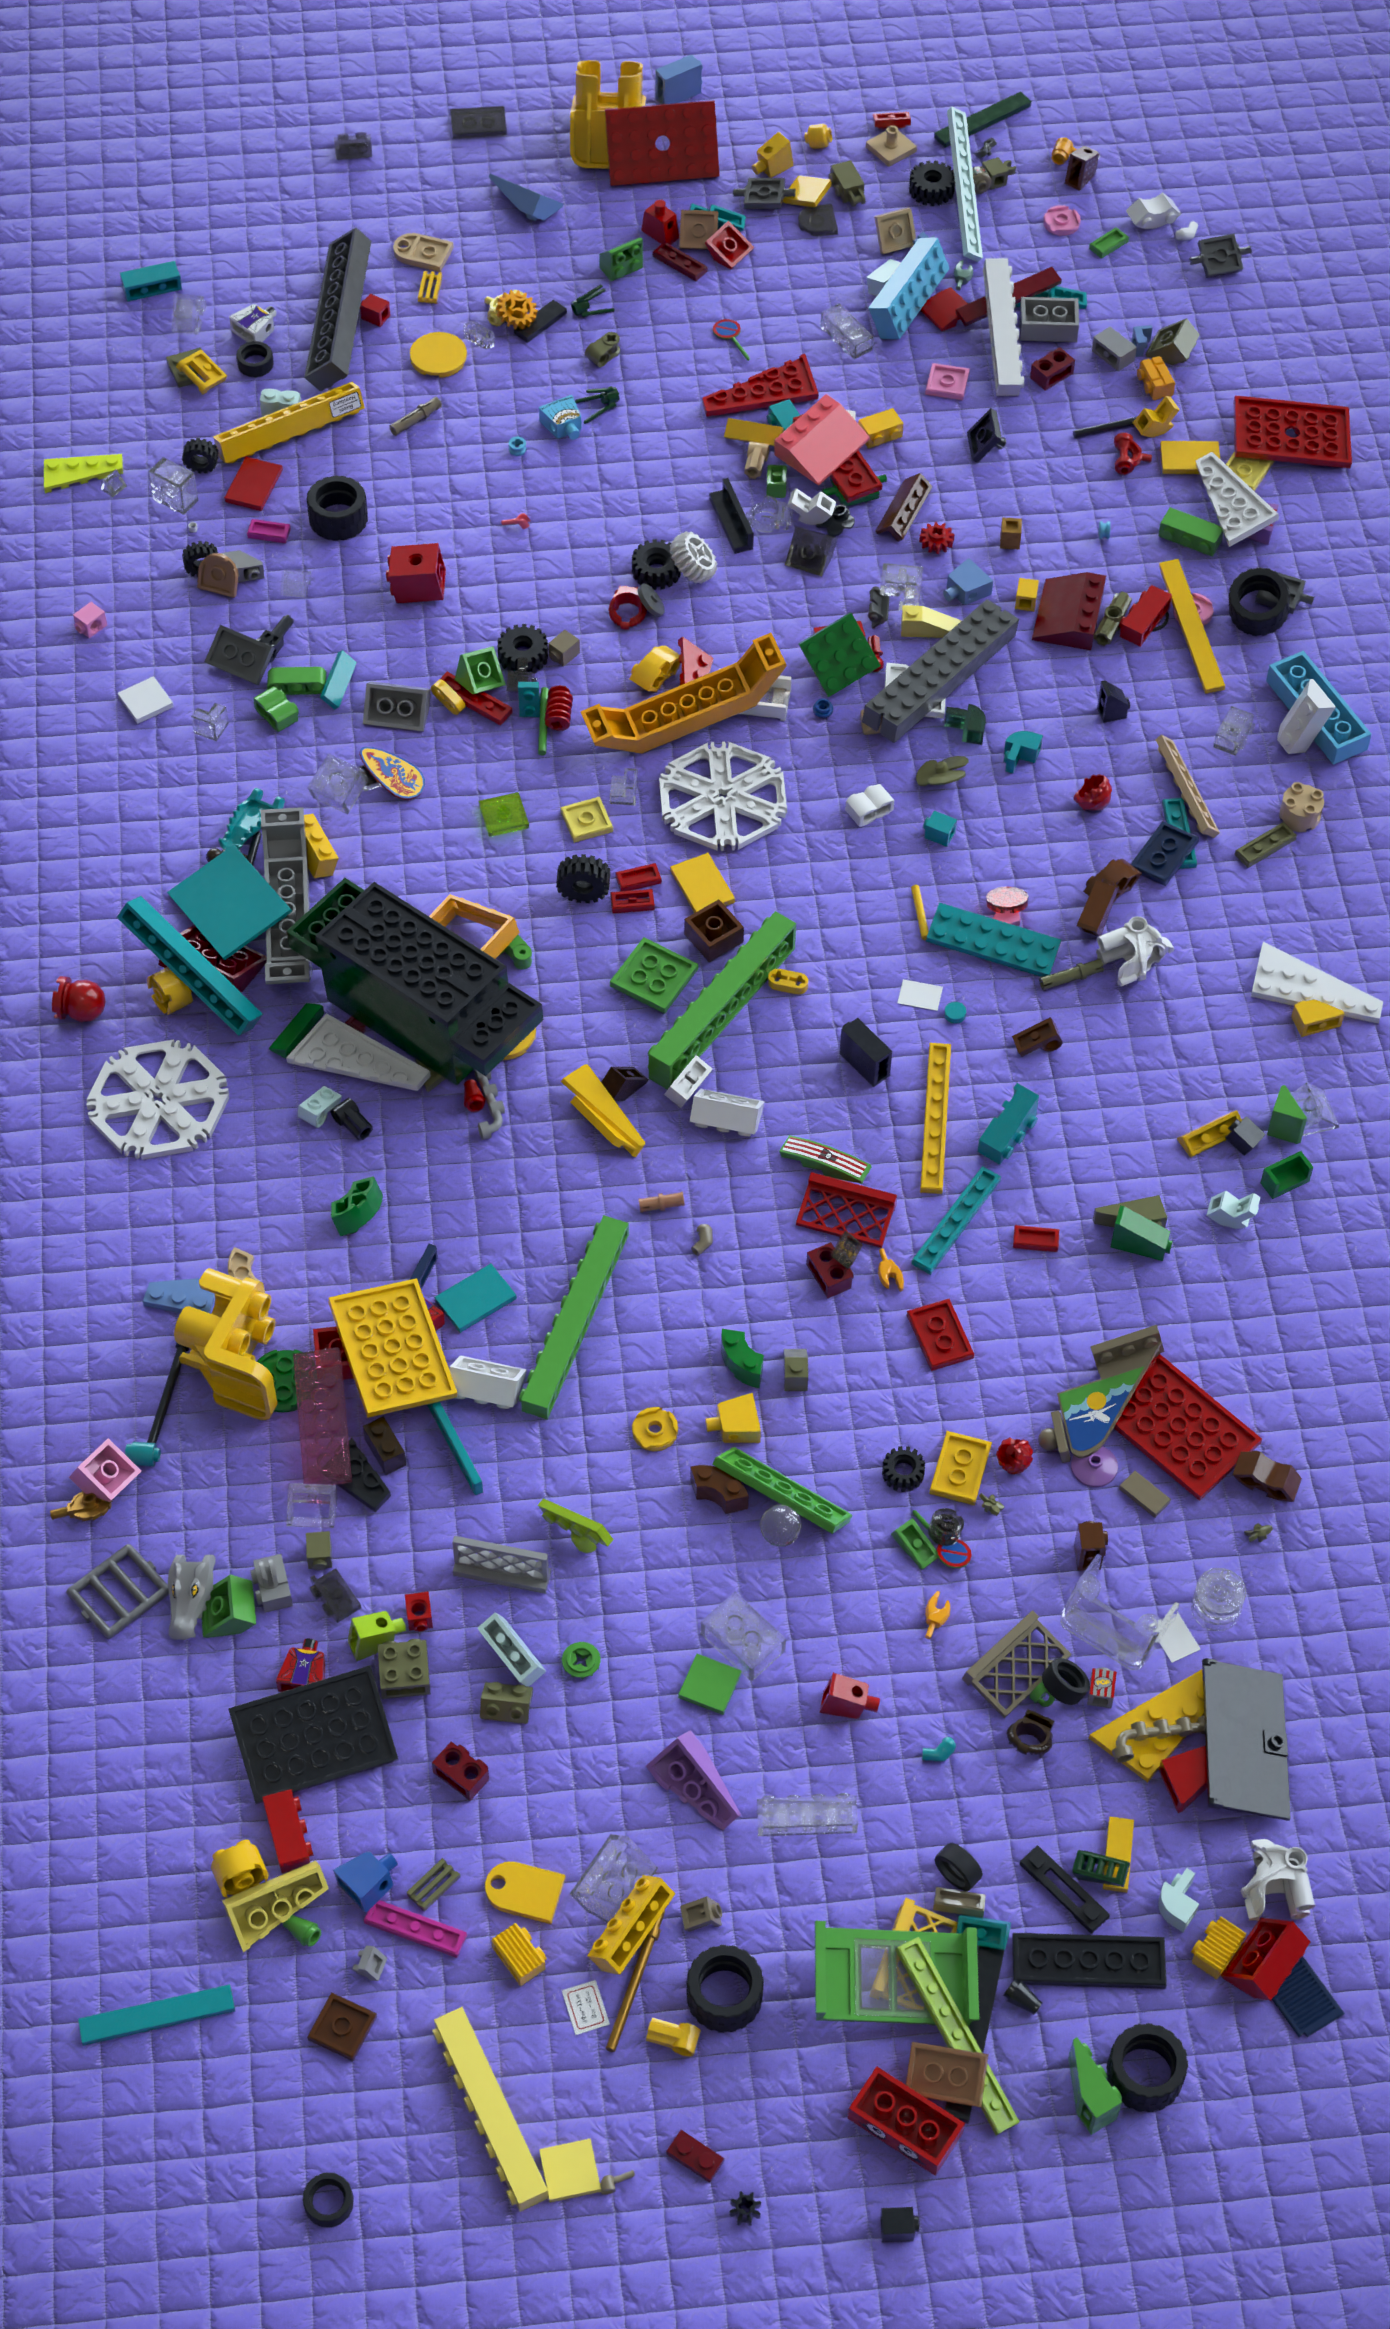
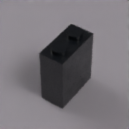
M859 1018L852 1022H847L841 1029L839 1054L875 1087L890 1076L892 1050Z

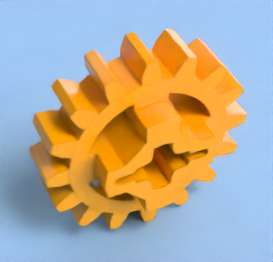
M510 290L509 294L504 292L502 297H499L496 310H498L497 316H502L501 322L506 321L507 327L513 325L516 330L517 326H520L523 330L525 325L530 327L531 323H534L538 312L535 309L537 304L531 303L533 298H527L526 292L521 295L519 290L516 293Z

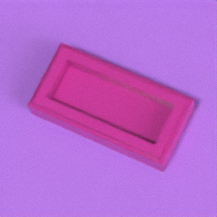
M252 519L247 537L286 543L291 527L290 524Z

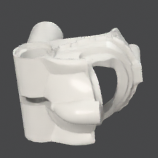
M1139 916L1131 918L1128 923L1124 924V927L1097 937L1099 949L1096 950V955L1098 959H1101L1103 965L1120 958H1124L1127 961L1118 971L1117 984L1121 987L1137 980H1145L1146 972L1151 969V965L1154 962H1160L1166 953L1170 954L1174 951L1171 942L1167 938L1162 937L1157 929L1148 925L1147 921Z
M1267 1839L1251 1841V1848L1255 1851L1253 1853V1861L1257 1870L1247 1886L1243 1887L1240 1891L1243 1898H1247L1244 1901L1249 1920L1259 1921V1917L1265 1909V1895L1274 1893H1285L1291 1919H1302L1310 1916V1909L1315 1907L1305 1866L1307 1863L1306 1852L1299 1847L1288 1849L1276 1845Z

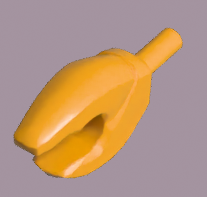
M884 1248L879 1249L882 1259L878 1267L880 1282L885 1288L889 1289L888 1278L892 1277L896 1280L899 1291H903L904 1279L900 1268L892 1259H887Z
M939 1591L935 1592L929 1599L925 1608L926 1623L929 1626L925 1635L926 1639H931L934 1628H940L950 1616L951 1607L949 1600L946 1601L944 1608H936L940 1595Z

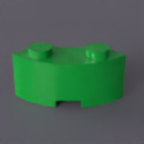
M374 1176L352 1182L351 1189L339 1200L331 1202V1218L340 1236L357 1232L380 1209L383 1194Z
M722 1328L721 1354L725 1366L742 1383L760 1388L764 1355L753 1351L748 1346L745 1340V1332Z

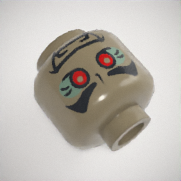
M975 166L972 168L975 194H983L991 186V177L985 168Z

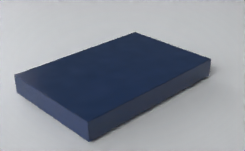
M1162 821L1131 865L1140 871L1142 876L1166 886L1198 844L1199 837Z

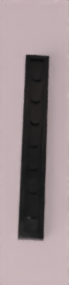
M979 1946L977 1955L979 2020H973L968 2028L983 2053L1005 1950ZM946 2101L945 2111L962 2122L969 2124L972 2106Z

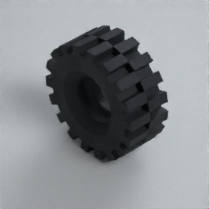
M929 160L926 161V164L921 162L919 166L915 165L914 170H911L909 193L913 199L916 198V202L920 203L922 201L923 205L926 206L927 203H930V206H934L937 203L939 206L942 205V202L947 203L949 199L953 198L955 177L954 170H951L949 165L945 167L943 162L938 164V161L934 160V163H931Z
M652 539V543L645 541L644 546L639 544L638 549H634L632 554V574L634 580H637L639 585L644 583L652 586L654 590H656V587H660L662 590L665 589V585L671 587L672 581L674 583L678 581L681 571L674 565V560L671 559V542L665 544V540L657 542V539ZM661 564L663 566L660 568H653L650 565Z
M518 624L513 625L514 629L508 627L506 633L502 632L500 634L501 638H498L497 644L498 660L500 664L502 663V668H507L509 673L515 671V675L519 676L520 673H524V676L528 675V672L535 674L537 668L539 670L543 669V665L547 664L548 639H546L545 633L542 634V630L539 628L535 630L533 625H530L529 628L526 627V624H522V627H518ZM520 646H526V647H529L530 649L525 650V651H520V650H517L516 648H518V647H520Z
M581 854V857L572 855V859L566 857L565 861L562 860L560 865H558L557 891L559 893L562 892L561 896L564 898L568 896L569 901L575 899L576 903H581V901L590 903V900L598 902V898L602 900L608 894L610 868H608L606 862L602 863V859L598 858L595 860V856L590 855V858L586 857V854Z

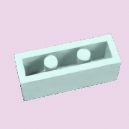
M495 1612L477 1628L517 1680L523 1685L531 1686L547 1672L504 1617Z

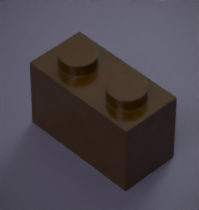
M384 1416L363 1426L364 1439L385 1475L406 1466L405 1451Z

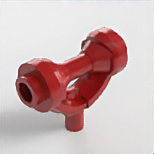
M1119 433L1114 437V446L1120 451V458L1115 462V471L1117 473L1126 475L1131 473L1134 467L1138 466L1141 461L1151 462L1152 455L1142 453L1140 446L1133 441L1132 435ZM1128 451H1130L1132 454L1131 459L1130 457H1128Z

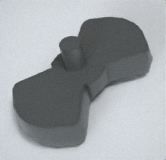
M994 138L987 139L982 149L974 152L975 156L982 158L987 154L988 156L991 155L990 150L997 144Z

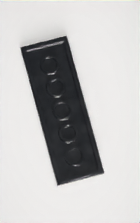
M1043 1933L1012 1934L1013 1980L1016 1979L1019 1982L1022 1980L1025 1985L1166 1989L1165 1937Z

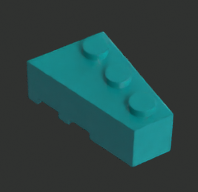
M1016 1083L1013 1088L1014 1096L1010 1102L1004 1101L1002 1107L1005 1109L997 1118L994 1117L979 1139L977 1152L999 1165L1005 1158L1009 1159L1014 1151V1146L1017 1143L1021 1144L1025 1138L1026 1131L1029 1128L1033 1129L1038 1120L1036 1114L1039 1095L1019 1083Z

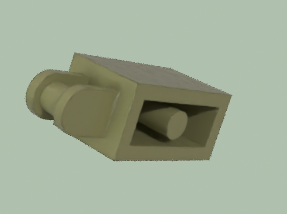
M849 160L831 165L828 179H831L836 195L840 196L842 202H850L852 207L858 203L865 204V183L852 161Z

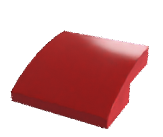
M950 287L929 298L920 311L941 331H945L957 325L960 319L956 314V309L968 303Z

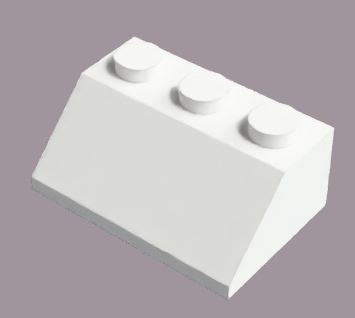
M1314 679L1309 680L1280 724L1277 741L1288 754L1305 753L1336 708Z
M700 1089L693 1098L690 1122L695 1123V1126L701 1128L713 1126L721 1132L734 1130L738 1131L739 1135L751 1136V1134H755L758 1130L765 1101Z
M459 1356L449 1369L457 1390L456 1399L471 1398L476 1403L497 1404V1407L503 1409L514 1407L518 1402L527 1371L526 1369L465 1356Z

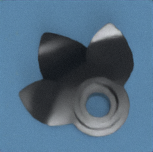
M837 505L834 507L832 516L824 523L816 524V527L827 528L828 535L835 537L840 535L844 528H852L855 524V519L850 515V511L845 505Z

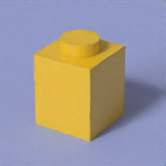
M1019 578L1015 609L1035 611L1039 580Z

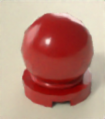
M58 977L56 983L60 984L58 992L53 991L52 1012L56 1013L54 1015L55 1019L63 1020L69 1015L73 1020L88 1022L97 1019L103 1013L106 999L104 991L97 983L90 980H77L72 983L70 977Z

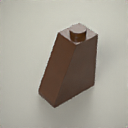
M1102 879V882L1095 881L1077 923L1080 931L1097 937L1102 935L1118 891L1117 887L1114 886V882Z

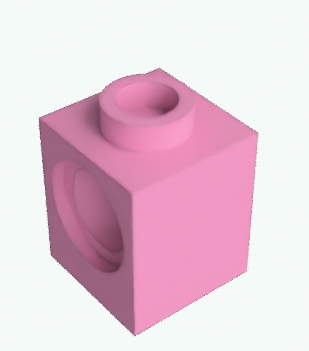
M93 602L88 603L73 614L75 629L89 639L107 626L105 612Z

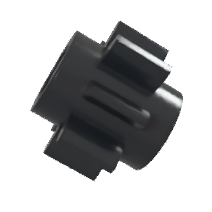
M740 2191L737 2200H730L731 2206L735 2208L730 2210L729 2215L730 2217H737V2225L744 2222L751 2226L754 2217L760 2219L761 2213L755 2209L761 2207V2201L755 2202L753 2192L750 2195H743L742 2191ZM745 2205L747 2209H750V2212L745 2213L741 2206Z

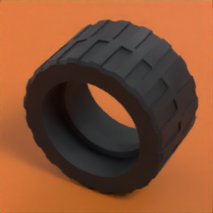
M336 475L318 480L310 487L307 493L309 524L318 536L333 541L347 540L361 533L368 522L366 493L358 481L346 476ZM338 504L350 506V508L339 512L325 510L329 506Z
M1256 567L1242 572L1234 579L1229 589V615L1231 616V621L1239 630L1252 636H1264L1280 629L1283 623L1286 622L1290 609V591L1283 576L1269 568ZM1262 590L1273 594L1278 599V604L1268 612L1253 613L1246 610L1240 604V601L1246 594Z
M713 1946L701 1952L691 1963V1968L687 1974V2004L693 2017L701 2025L706 2026L707 2029L722 2033L734 2032L746 2027L748 2023L755 2019V2016L761 2009L764 1986L761 1967L753 1956L737 1946ZM731 1971L745 1979L749 1985V1993L739 2004L721 2007L706 2000L701 1993V1984L712 1973Z
M1152 2023L1134 2025L1131 2028L1125 2029L1121 2035L1119 2034L1115 2044L1112 2046L1106 2067L1107 2081L1111 2087L1115 2086L1122 2096L1121 2101L1126 2107L1133 2108L1139 2112L1162 2110L1174 2102L1182 2089L1188 2068L1187 2053L1180 2039L1163 2026L1152 2025ZM1137 2049H1148L1157 2052L1167 2061L1170 2067L1171 2076L1169 2080L1156 2087H1146L1134 2082L1124 2070L1123 2059L1125 2055Z

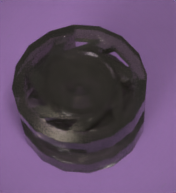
M942 1508L934 1512L928 1527V1534L935 1543L950 1546L958 1542L964 1527V1520L962 1516L956 1514L957 1511Z

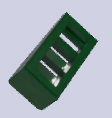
M1078 1850L1072 1873L1078 1880L1124 1887L1130 1863L1097 1853ZM1095 1864H1098L1095 1873L1093 1872ZM1108 1865L1106 1875H1103L1105 1866ZM1115 1867H1119L1116 1878H1114V1869Z

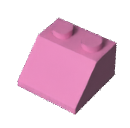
M108 1438L76 1468L69 1478L85 1494L93 1493L97 1498L111 1502L141 1473V1470Z

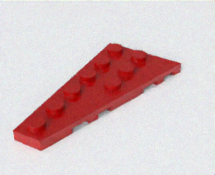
M804 353L795 361L788 360L784 362L783 366L778 368L772 367L748 378V381L742 384L738 382L733 384V387L728 390L721 389L703 397L702 405L706 417L766 408L789 399L792 403L816 400L819 397V393Z

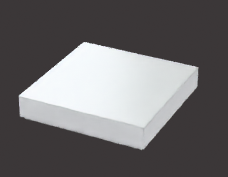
M154 676L118 692V698L137 724L174 707L173 702Z

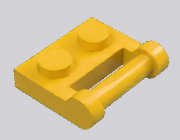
M202 350L182 359L176 365V368L183 372L199 388L198 390L202 394L207 393L209 389L224 382L227 378V375ZM188 366H191L206 382H203Z

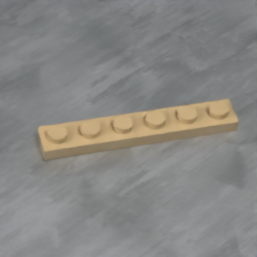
M1160 735L1155 739L1159 746L1158 751L1165 758V765L1174 776L1173 781L1182 792L1181 797L1188 803L1190 807L1189 813L1196 819L1198 830L1203 835L1207 834L1215 838L1220 832L1173 740Z

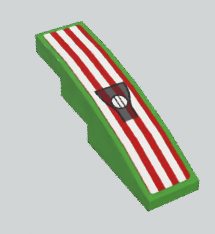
M791 1135L788 1136L779 1151L784 1158L801 1161L803 1167L822 1170L824 1176L860 1184L863 1183L872 1168L871 1164L850 1154L815 1141Z

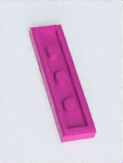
M381 1900L367 1912L364 1919V1924L458 1958L467 1937V1932Z

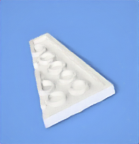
M1213 452L1196 460V467L1229 547L1279 520L1278 513Z

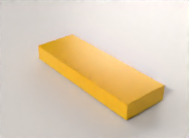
M728 418L724 437L774 446L775 439L783 433L784 428Z
M1109 1816L1105 1856L1131 1863L1134 1820ZM1108 1865L1105 1866L1104 1875H1106ZM1130 1866L1124 1887L1103 1884L1102 1889L1127 1893ZM1115 1867L1114 1869V1878H1116L1119 1867Z

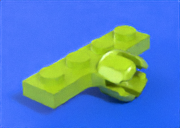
M544 1498L538 1504V1507L543 1512L542 1517L548 1523H557L562 1529L566 1531L569 1529L571 1531V1541L583 1553H592L597 1548L595 1544L598 1543L608 1547L614 1540L606 1528L596 1521Z

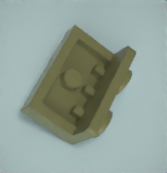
M485 1682L480 1702V1718L527 1724L533 1687Z

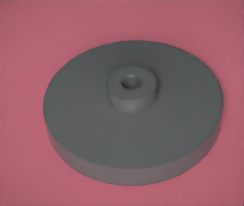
M647 584L639 586L637 589L638 595L645 608L656 617L663 615L665 608L655 590Z

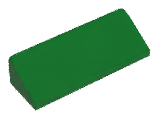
M306 1003L272 1043L269 1050L286 1059L324 1015L323 1006Z

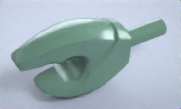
M963 260L954 269V277L957 283L956 290H960L962 284L968 283L973 276L972 265H969L967 270L962 269Z

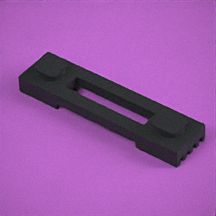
M1038 1845L1020 1861L1019 1865L1037 1882L1039 1881L1091 1934L1106 1919H1109L1110 1914ZM1051 1870L1085 1904L1079 1908L1045 1875L1047 1871Z

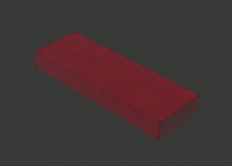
M663 242L653 251L654 258L694 281H697L708 272L706 265L666 242Z

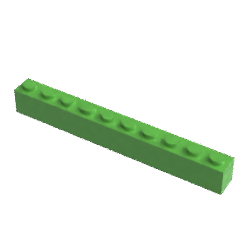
M603 1215L600 1223H596L593 1230V1240H589L585 1248V1258H581L578 1263L577 1276L572 1277L570 1281L568 1296L564 1295L560 1314L556 1313L553 1319L552 1332H548L545 1337L544 1350L539 1351L537 1355L535 1370L531 1369L528 1375V1386L526 1389L523 1388L520 1393L519 1401L521 1402L522 1412L548 1420L627 1241L629 1223Z

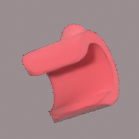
M521 513L517 518L502 520L501 523L502 525L519 524L522 529H526L529 527L528 522L531 520L525 513Z

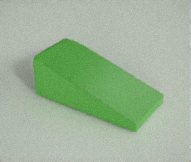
M767 465V497H786V465Z
M913 1518L891 1533L895 1541L921 1570L938 1559L937 1550Z

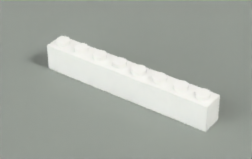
M985 258L983 277L996 396H1019L1021 388H1024V376H1021L1023 364L1022 360H1019L1021 346L1017 344L1019 329L1015 328L1017 313H1014L1013 310L1015 309V297H1012L1014 284L1010 282L1012 267L1008 265V258Z

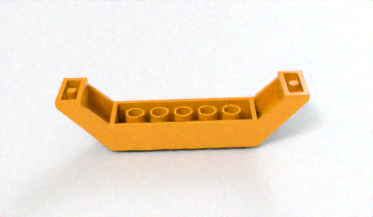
M772 633L752 640L753 644L738 662L630 707L618 709L602 707L600 704L580 711L594 745L642 754L756 707L787 667Z

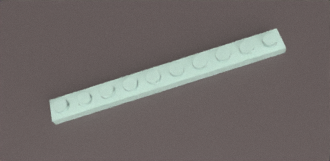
M950 107L947 110L963 256L979 262L983 256L966 113Z

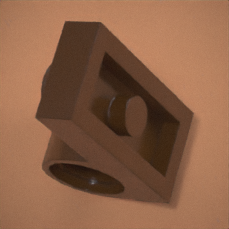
M1051 1017L1012 1036L1021 1057L1041 1047L1047 1052L1054 1051L1063 1044L1056 1024Z

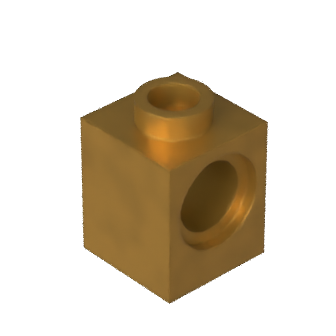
M1002 517L1000 548L1020 550L1022 518Z

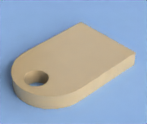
M418 233L401 235L395 240L393 245L394 256L398 261L437 272L442 271L454 248L451 241Z

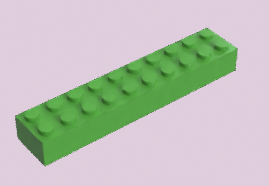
M776 911L763 921L762 927L752 933L746 945H742L737 955L727 961L722 972L717 973L712 983L702 989L698 999L695 1002L692 1001L688 1005L686 1012L682 1016L677 1017L673 1027L663 1033L658 1044L653 1045L649 1049L648 1069L650 1080L668 1090L696 1055L700 1058L768 980L769 972L773 969H778L794 951L796 941L795 922Z

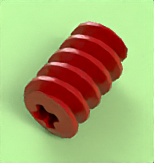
M553 686L548 691L545 725L556 731L567 730L570 726L573 696L566 686Z

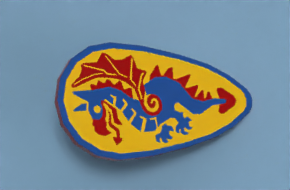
M362 747L360 749L359 755L366 769L393 796L403 800H411L417 798L422 793L425 787V778L415 765L382 749L374 747Z

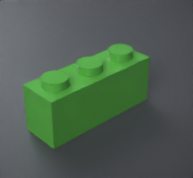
M1170 507L1160 522L1158 536L1213 557L1222 542L1223 531L1219 525Z

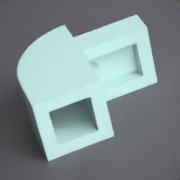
M1224 1191L1211 1197L1206 1216L1223 1226L1235 1229L1246 1228L1250 1218H1253L1258 1213L1260 1197L1252 1193L1239 1200L1229 1192Z
M1186 1868L1182 1875L1178 1873L1171 1885L1164 1882L1158 1901L1159 1910L1163 1918L1181 1932L1185 1931L1199 1907V1903L1185 1895L1195 1876V1873Z

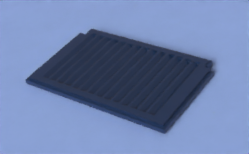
M1303 1956L1297 1961L1291 1974L1284 1980L1278 1989V1993L1272 1998V2001L1298 2037H1301L1303 2034L1309 2037L1345 2015Z

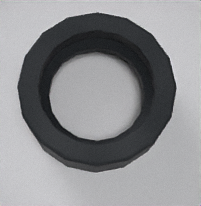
M252 341L243 344L237 350V366L244 375L260 377L269 373L273 368V353L267 344L260 341ZM254 355L265 357L263 361L258 363L245 361L246 358Z
M1054 1659L1042 1674V1682L1047 1691L1064 1704H1077L1090 1689L1087 1675L1078 1665L1068 1659Z
M948 1843L935 1856L934 1860L939 1872L948 1882L962 1891H970L982 1878L983 1873L978 1862L968 1851L957 1844Z
M322 2173L315 2176L307 2183L303 2191V2205L307 2217L314 2224L321 2227H334L342 2224L349 2217L353 2209L354 2197L350 2184L343 2176L336 2173ZM326 2185L338 2187L344 2196L341 2209L331 2215L318 2213L313 2206L315 2192Z

